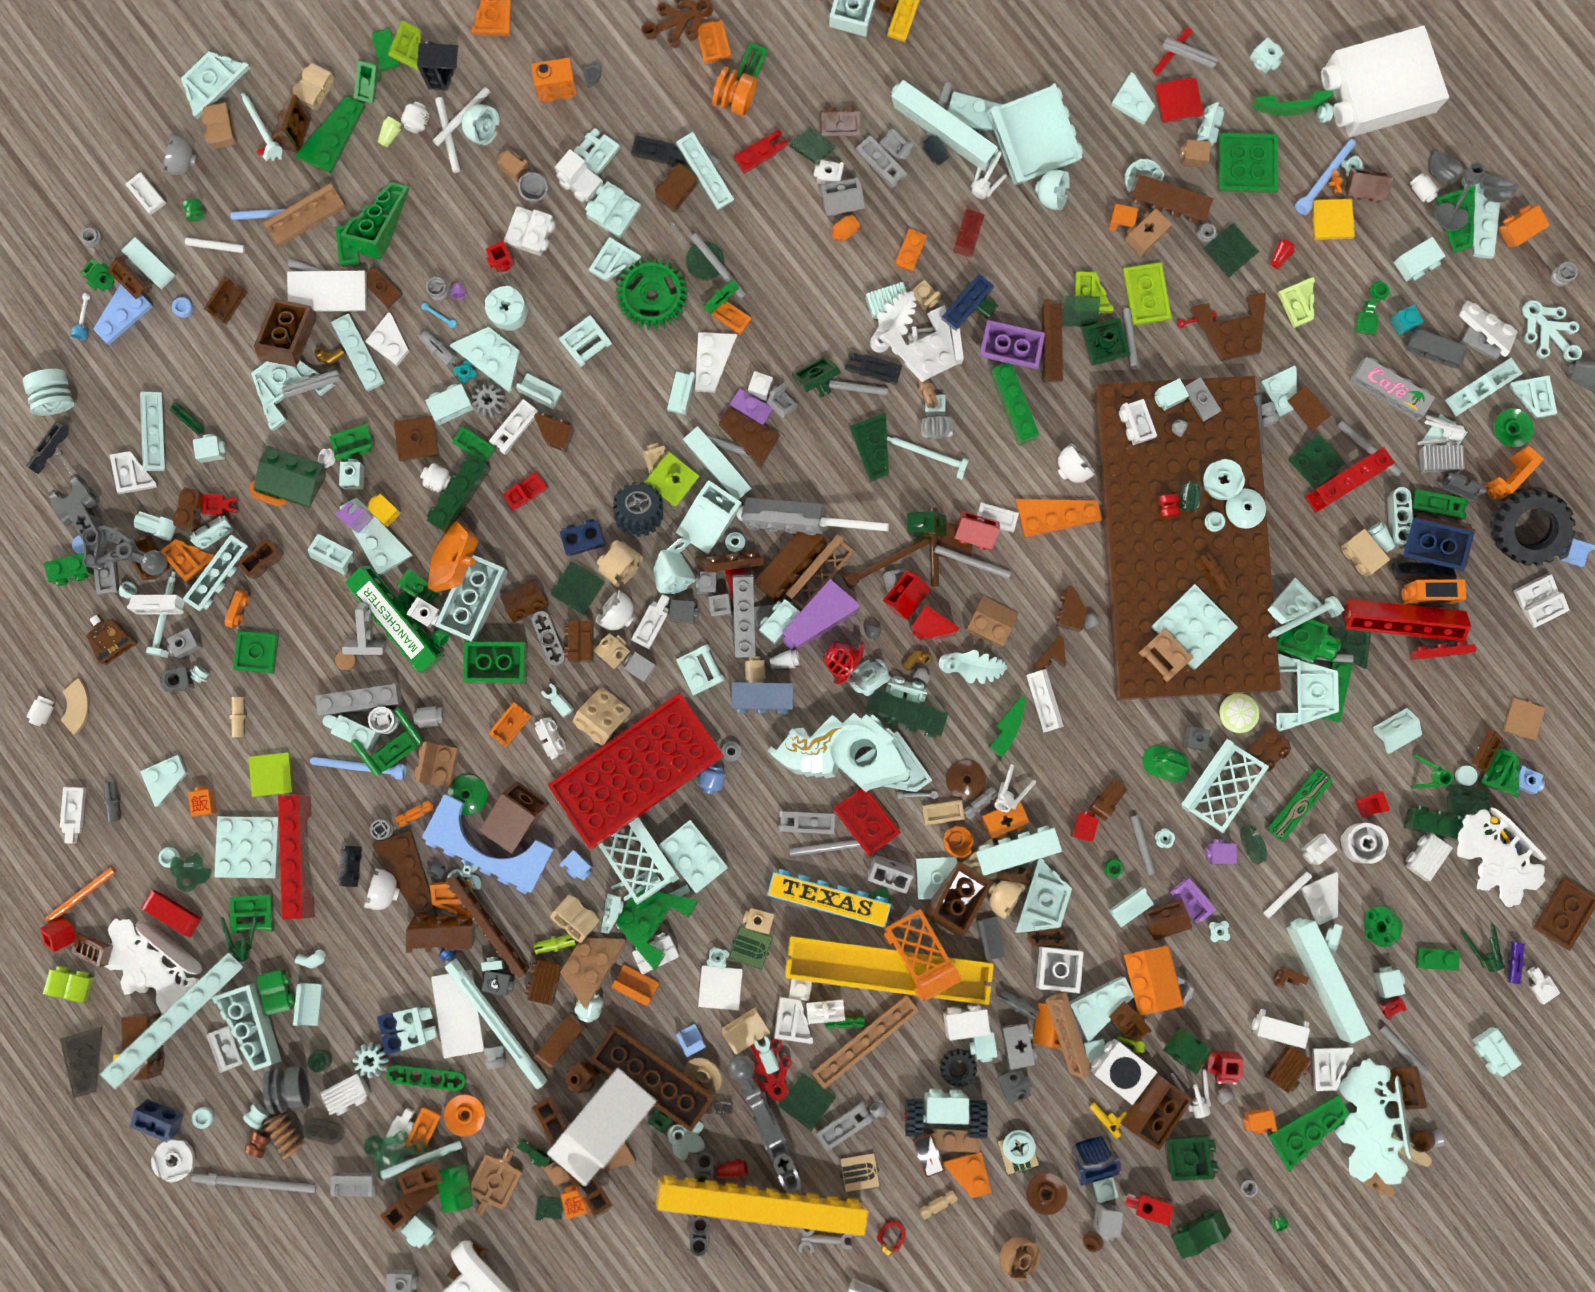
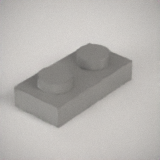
M106 562L101 570L94 569L97 595L119 593L116 562Z

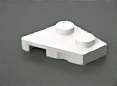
M1312 1048L1315 1091L1337 1090L1340 1084V1077L1346 1070L1347 1066L1345 1065L1350 1054L1352 1055L1353 1048Z

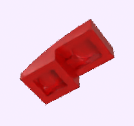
M535 471L521 483H516L503 496L513 511H515L549 487L540 473Z

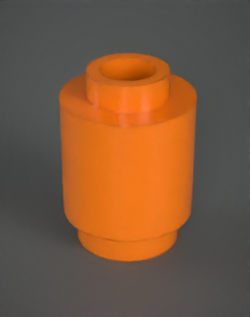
M851 214L831 227L832 232L830 233L836 242L840 241L843 243L858 232L857 229L860 228V224Z

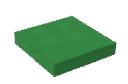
M238 630L233 670L274 674L279 634Z

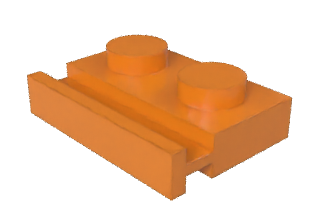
M722 19L717 22L712 21L700 24L697 32L704 65L722 61L725 58L730 59L731 53Z

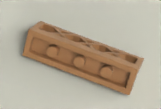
M330 183L265 221L263 224L277 245L281 246L346 208V206Z
M837 534L786 593V597L803 610L830 579H833L855 551L844 543L843 538ZM841 545L849 553L845 558L836 559L835 551ZM834 562V571L823 574L822 566L825 563ZM814 577H821V586L810 589L809 581ZM800 592H808L809 600L804 606L795 599Z
M1060 991L1045 1000L1069 1073L1086 1078L1089 1076L1087 1068L1090 1067L1067 993Z

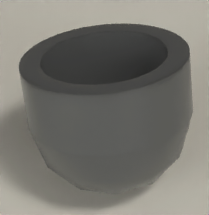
M867 624L865 634L869 639H876L880 636L882 628Z
M434 863L427 872L434 879L441 880L446 870L444 866L441 867V863Z

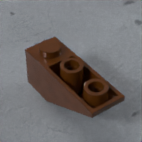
M435 1184L425 1189L420 1188L403 1195L385 1210L380 1217L393 1232L439 1193L438 1185Z

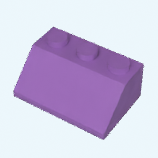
M987 320L979 357L1038 370L1045 333Z

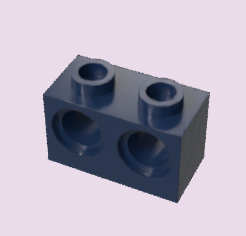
M589 519L583 521V525L576 527L575 525H568L563 527L562 531H559L567 557L606 546L598 520ZM589 530H596L597 535L594 538H587ZM572 535L578 537L575 544L568 543V538Z
M146 1099L134 1109L130 1127L167 1143L179 1132L184 1114Z

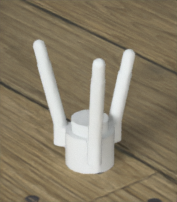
M1000 151L997 153L984 179L981 178L979 180L981 169H977L971 186V193L980 199L989 198L992 192L1007 177L1006 174H1003L991 188L989 187L991 184L988 182V179L1002 154Z
M1426 415V419L1432 421L1426 420L1425 424L1444 429L1443 436L1447 437V439L1420 441L1417 444H1446L1461 441L1464 435V426Z
M1013 764L1010 765L1005 783L1001 782L995 802V807L1002 812H1009L1011 808L1016 809L1017 804L1036 784V780H1033L1014 800V795L1007 791L1014 769Z
M1203 1069L1204 1097H1201L1198 1086L1195 1084L1196 1098L1193 1099L1188 1107L1189 1112H1193L1195 1118L1206 1117L1211 1113L1209 1109L1211 1103L1209 1100L1206 1069ZM1171 1073L1177 1088L1185 1093L1175 1074Z

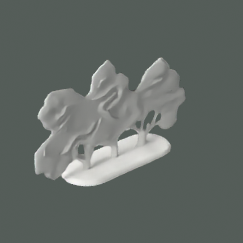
M1491 808L1490 812L1498 818L1500 822L1498 825L1490 823V813L1486 809L1480 810L1475 815H1466L1463 820L1464 827L1459 831L1457 855L1466 859H1474L1475 857L1483 859V863L1478 866L1480 879L1477 883V889L1489 891L1495 885H1499V898L1505 906L1519 905L1524 895V889L1537 890L1546 881L1543 877L1545 866L1530 863V855L1532 854L1540 860H1546V857L1508 817L1495 808ZM1492 828V831L1496 829V832L1492 835L1485 834V831ZM1504 828L1514 837L1510 844H1504L1500 840V832ZM1498 834V838L1495 840L1494 836ZM1518 841L1527 850V853L1520 856L1515 848V844ZM1526 861V865L1522 867L1521 864Z
M114 919L108 928L112 940L110 945H113L109 964L105 967L109 970H123L120 983L124 995L132 994L134 991L146 993L150 987L156 989V1003L161 1013L164 1014L199 981V979L193 977L186 978L184 971L194 975L200 974L202 966L194 957L153 924L144 921L137 922L136 930L141 935L138 936L130 919H123L121 921ZM136 940L141 941L138 945H135ZM148 942H149L152 946H154L159 952H156L155 950H150V949H148V948H147ZM165 955L177 966L174 968L166 967L162 963V956ZM174 970V973L169 974V971ZM177 972H179L178 975L181 977V984H177L175 981ZM184 980L188 982L186 986L184 985Z

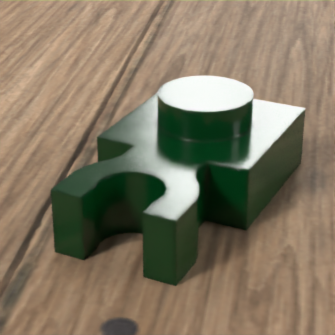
M524 1138L516 1147L528 1154V1157L531 1158L530 1161L538 1167H546L551 1160L547 1153L536 1146L534 1147Z

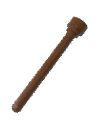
M924 537L857 573L848 572L844 574L843 579L849 589L856 587L860 579L928 545L930 539Z

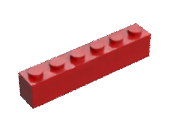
M1347 599L1345 610L1342 613L1345 628L1348 630L1465 641L1471 629L1468 613L1463 610Z

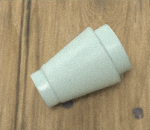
M1379 522L1368 529L1367 532L1385 552L1395 547L1386 525Z

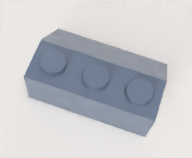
M732 682V709L736 710V713L745 714L748 713V710H756L757 714H768V710H776V714H788V711H792V683Z

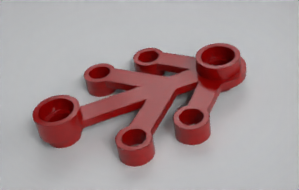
M773 1038L770 1041V1047L775 1057H777L778 1050L782 1047L781 1039ZM773 1041H779L780 1046L778 1048L773 1047ZM752 1044L750 1048L759 1065L754 1063V1072L765 1075L769 1083L758 1081L752 1076L754 1082L757 1081L760 1090L767 1091L771 1099L775 1101L783 1100L788 1093V1088L784 1081L788 1068L792 1065L791 1058L789 1056L781 1057V1068L776 1079L773 1073L767 1074L759 1055L761 1051L757 1050L755 1045ZM783 1059L790 1061L788 1066L782 1064ZM775 1087L781 1088L780 1094L774 1093Z

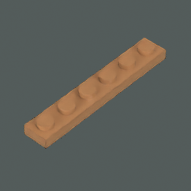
M905 995L811 1073L824 1089L827 1088L917 1014L919 1010L909 997Z

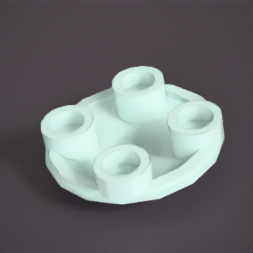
M1139 159L1127 168L1125 185L1127 190L1131 192L1137 174L1163 181L1164 173L1155 161Z

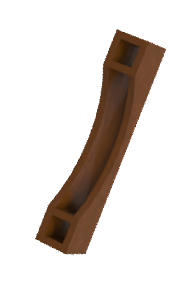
M548 1097L534 1105L531 1112L551 1147H553L567 1130V1127L551 1097ZM565 1170L593 1220L612 1208L613 1205L595 1176L584 1186Z

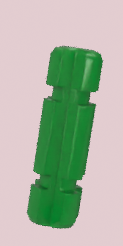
M845 1016L844 1021L825 1022L827 1029H833L834 1027L853 1028V1026L860 1028L865 1026L864 1016H856V1018Z

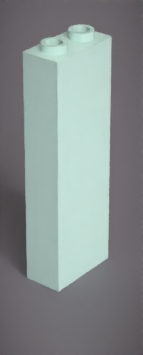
M903 80L900 84L895 85L891 92L895 109L926 131L932 133L934 137L938 136L944 144L983 172H988L998 153L996 145Z
M1302 918L1290 922L1291 926L1286 929L1340 1040L1354 1043L1371 1035L1316 922L1307 919L1302 920Z

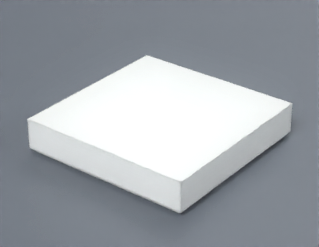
M702 965L698 1007L739 1010L743 969L726 967L721 970L715 966Z

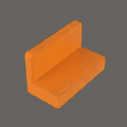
M623 965L611 988L648 1006L659 986V982L627 965Z
M1039 1003L1037 1009H1040V1011L1036 1015L1032 1042L1041 1046L1062 1049L1047 1004Z

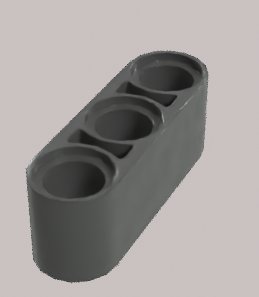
M1415 329L1410 337L1407 351L1451 368H1461L1467 347L1427 331Z

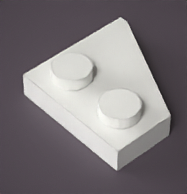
M388 312L365 342L398 367L409 353V349L393 316Z
M130 451L110 455L118 495L157 488L155 481L146 471H143L142 465Z
M1333 872L1300 888L1317 925L1338 917L1337 872Z
M779 997L773 1038L813 1044L801 1000Z

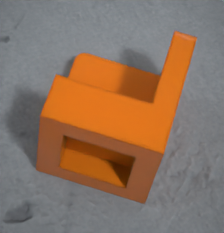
M1115 203L1111 212L1108 230L1116 231L1118 225L1134 227L1138 208Z

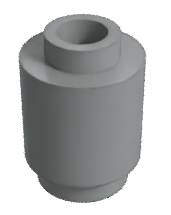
M442 707L417 708V712L413 715L415 725L418 724L419 728L439 726L444 723Z

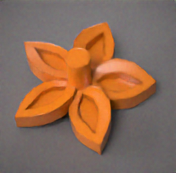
M1335 170L1328 185L1334 186V193H1341L1340 185L1342 184V178L1339 177L1338 171Z

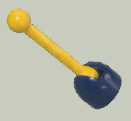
M1492 816L1490 823L1498 825V818ZM1504 830L1500 832L1505 839L1503 841L1504 844H1510L1514 837L1508 838ZM1519 841L1515 844L1517 853L1522 848Z

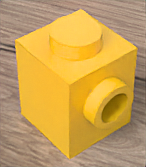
M381 494L374 496L368 502L367 509L386 527L401 514Z

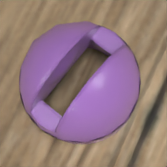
M454 283L451 286V298L463 299L467 296L466 288L463 284Z

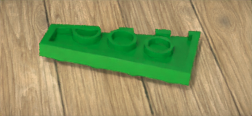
M346 96L295 155L296 159L332 174L365 109V105Z
M1336 1095L1277 1128V1131L1268 1133L1267 1136L1286 1170L1290 1172L1295 1168L1294 1166L1300 1160H1303L1308 1155L1307 1153L1315 1145L1317 1146L1329 1132H1332L1349 1115V1112L1340 1096Z

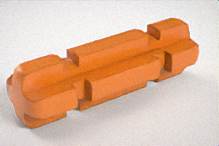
M428 800L422 803V806L418 805L406 811L405 814L397 816V824L404 826L408 824V821L412 822L425 815L426 812L433 811L435 808L432 801Z

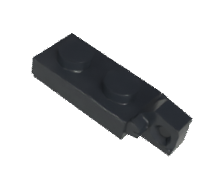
M642 136L635 137L631 152L633 157L667 165H674V162L685 164L686 159L682 152L678 151V147L672 143Z
M55 422L34 450V456L26 466L39 474L45 468V461L54 455L57 445L66 439L69 429L60 422Z

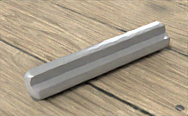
M1167 38L1164 41L1163 48L1211 68L1217 64L1218 58L1214 55L1171 38Z
M333 370L283 386L282 392L285 397L294 396L340 381V375L337 370Z

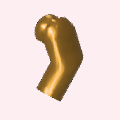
M340 347L332 353L324 351L323 348H318L314 352L316 359L325 364H333L346 356Z
M926 650L913 651L902 666L910 671L916 663H929L932 660V655Z

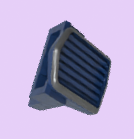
M1105 1136L1087 1138L1072 1145L1077 1160L1076 1169L1080 1186L1120 1174V1159L1117 1153L1112 1151Z

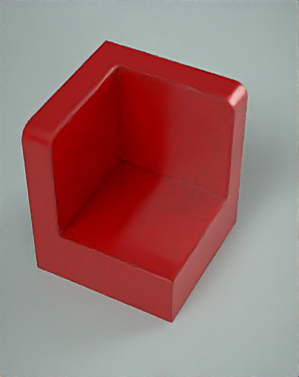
M1377 791L1354 799L1362 818L1390 810L1383 791Z
M63 917L40 928L44 945L54 953L74 943L75 932L73 925Z

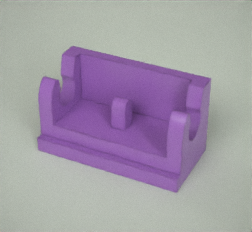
M349 502L335 514L359 534L373 517L361 507L350 514L349 508L354 503Z
M1185 878L1169 892L1175 900H1183L1188 915L1196 924L1198 922L1201 923L1217 910L1190 878Z

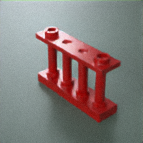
M1382 447L1318 487L1304 498L1314 513H1317L1395 464L1385 447Z

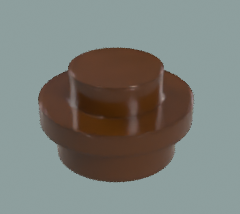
M1089 1231L1083 1237L1084 1247L1088 1251L1097 1252L1102 1249L1104 1241L1098 1233Z

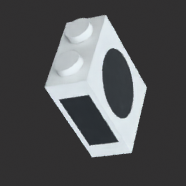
M1113 1039L1104 1046L1102 1056L1100 1058L1097 1057L1092 1062L1090 1072L1133 1105L1157 1071L1119 1041Z

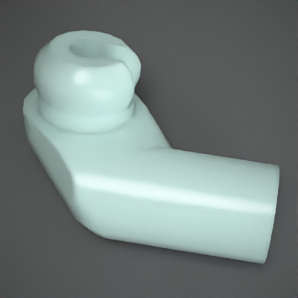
M316 950L315 954L309 957L298 953L295 963L308 968H315L324 962L326 953L323 950Z

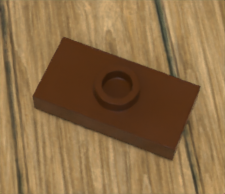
M375 267L367 273V288L389 309L402 294Z
M1488 730L1471 762L1479 772H1487L1503 741V738L1495 730Z

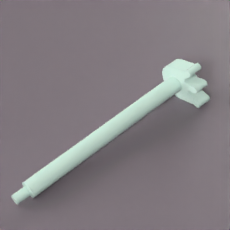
M242 93V100L267 144L263 158L265 161L269 158L274 161L275 157L281 160L282 148L280 144L273 142L249 97Z
M887 437V440L891 441L892 444L959 468L956 478L962 480L969 462L968 459L963 458L961 462L896 437Z
M172 571L171 577L168 578L165 595H172L176 572ZM167 614L159 615L152 647H147L145 653L168 658L169 652L159 649Z
M1330 596L1325 599L1324 605L1272 630V633L1268 634L1270 638L1276 637L1326 611L1333 618L1340 615L1345 609L1335 596Z

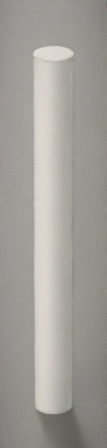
M484 87L433 139L437 146L462 122L463 115L468 108L480 104L489 95V89Z
M438 97L435 101L443 130L449 124L443 98ZM450 134L445 139L452 171L457 173L460 172L452 134Z

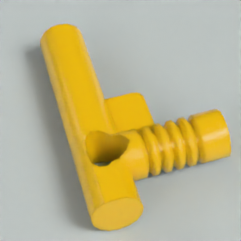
M1093 1102L1089 1108L1116 1139L1119 1138L1122 1133L1118 1128L1122 1125L1120 1123L1127 1113L1123 1112L1118 1118L1113 1113L1107 1116ZM1115 1125V1130L1112 1131L1110 1126Z

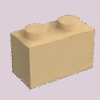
M1365 529L1359 531L1341 546L1344 555L1348 559H1352L1356 564L1357 571L1366 577L1373 574L1390 560Z

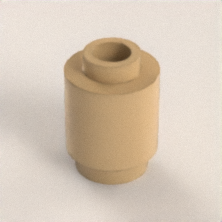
M760 656L749 657V661H745V675L748 683H764V679H766L765 660H761Z

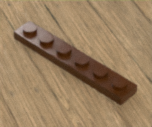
M458 871L453 873L446 880L449 890L457 895L461 906L472 915L473 922L483 930L487 941L492 942L495 946L498 956L502 959L504 958L507 962L510 972L516 975L518 979L524 976L529 970V966Z

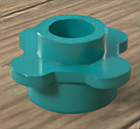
M464 361L462 365L455 366L453 372L458 375L459 382L465 384L477 375V372L472 369L470 361Z

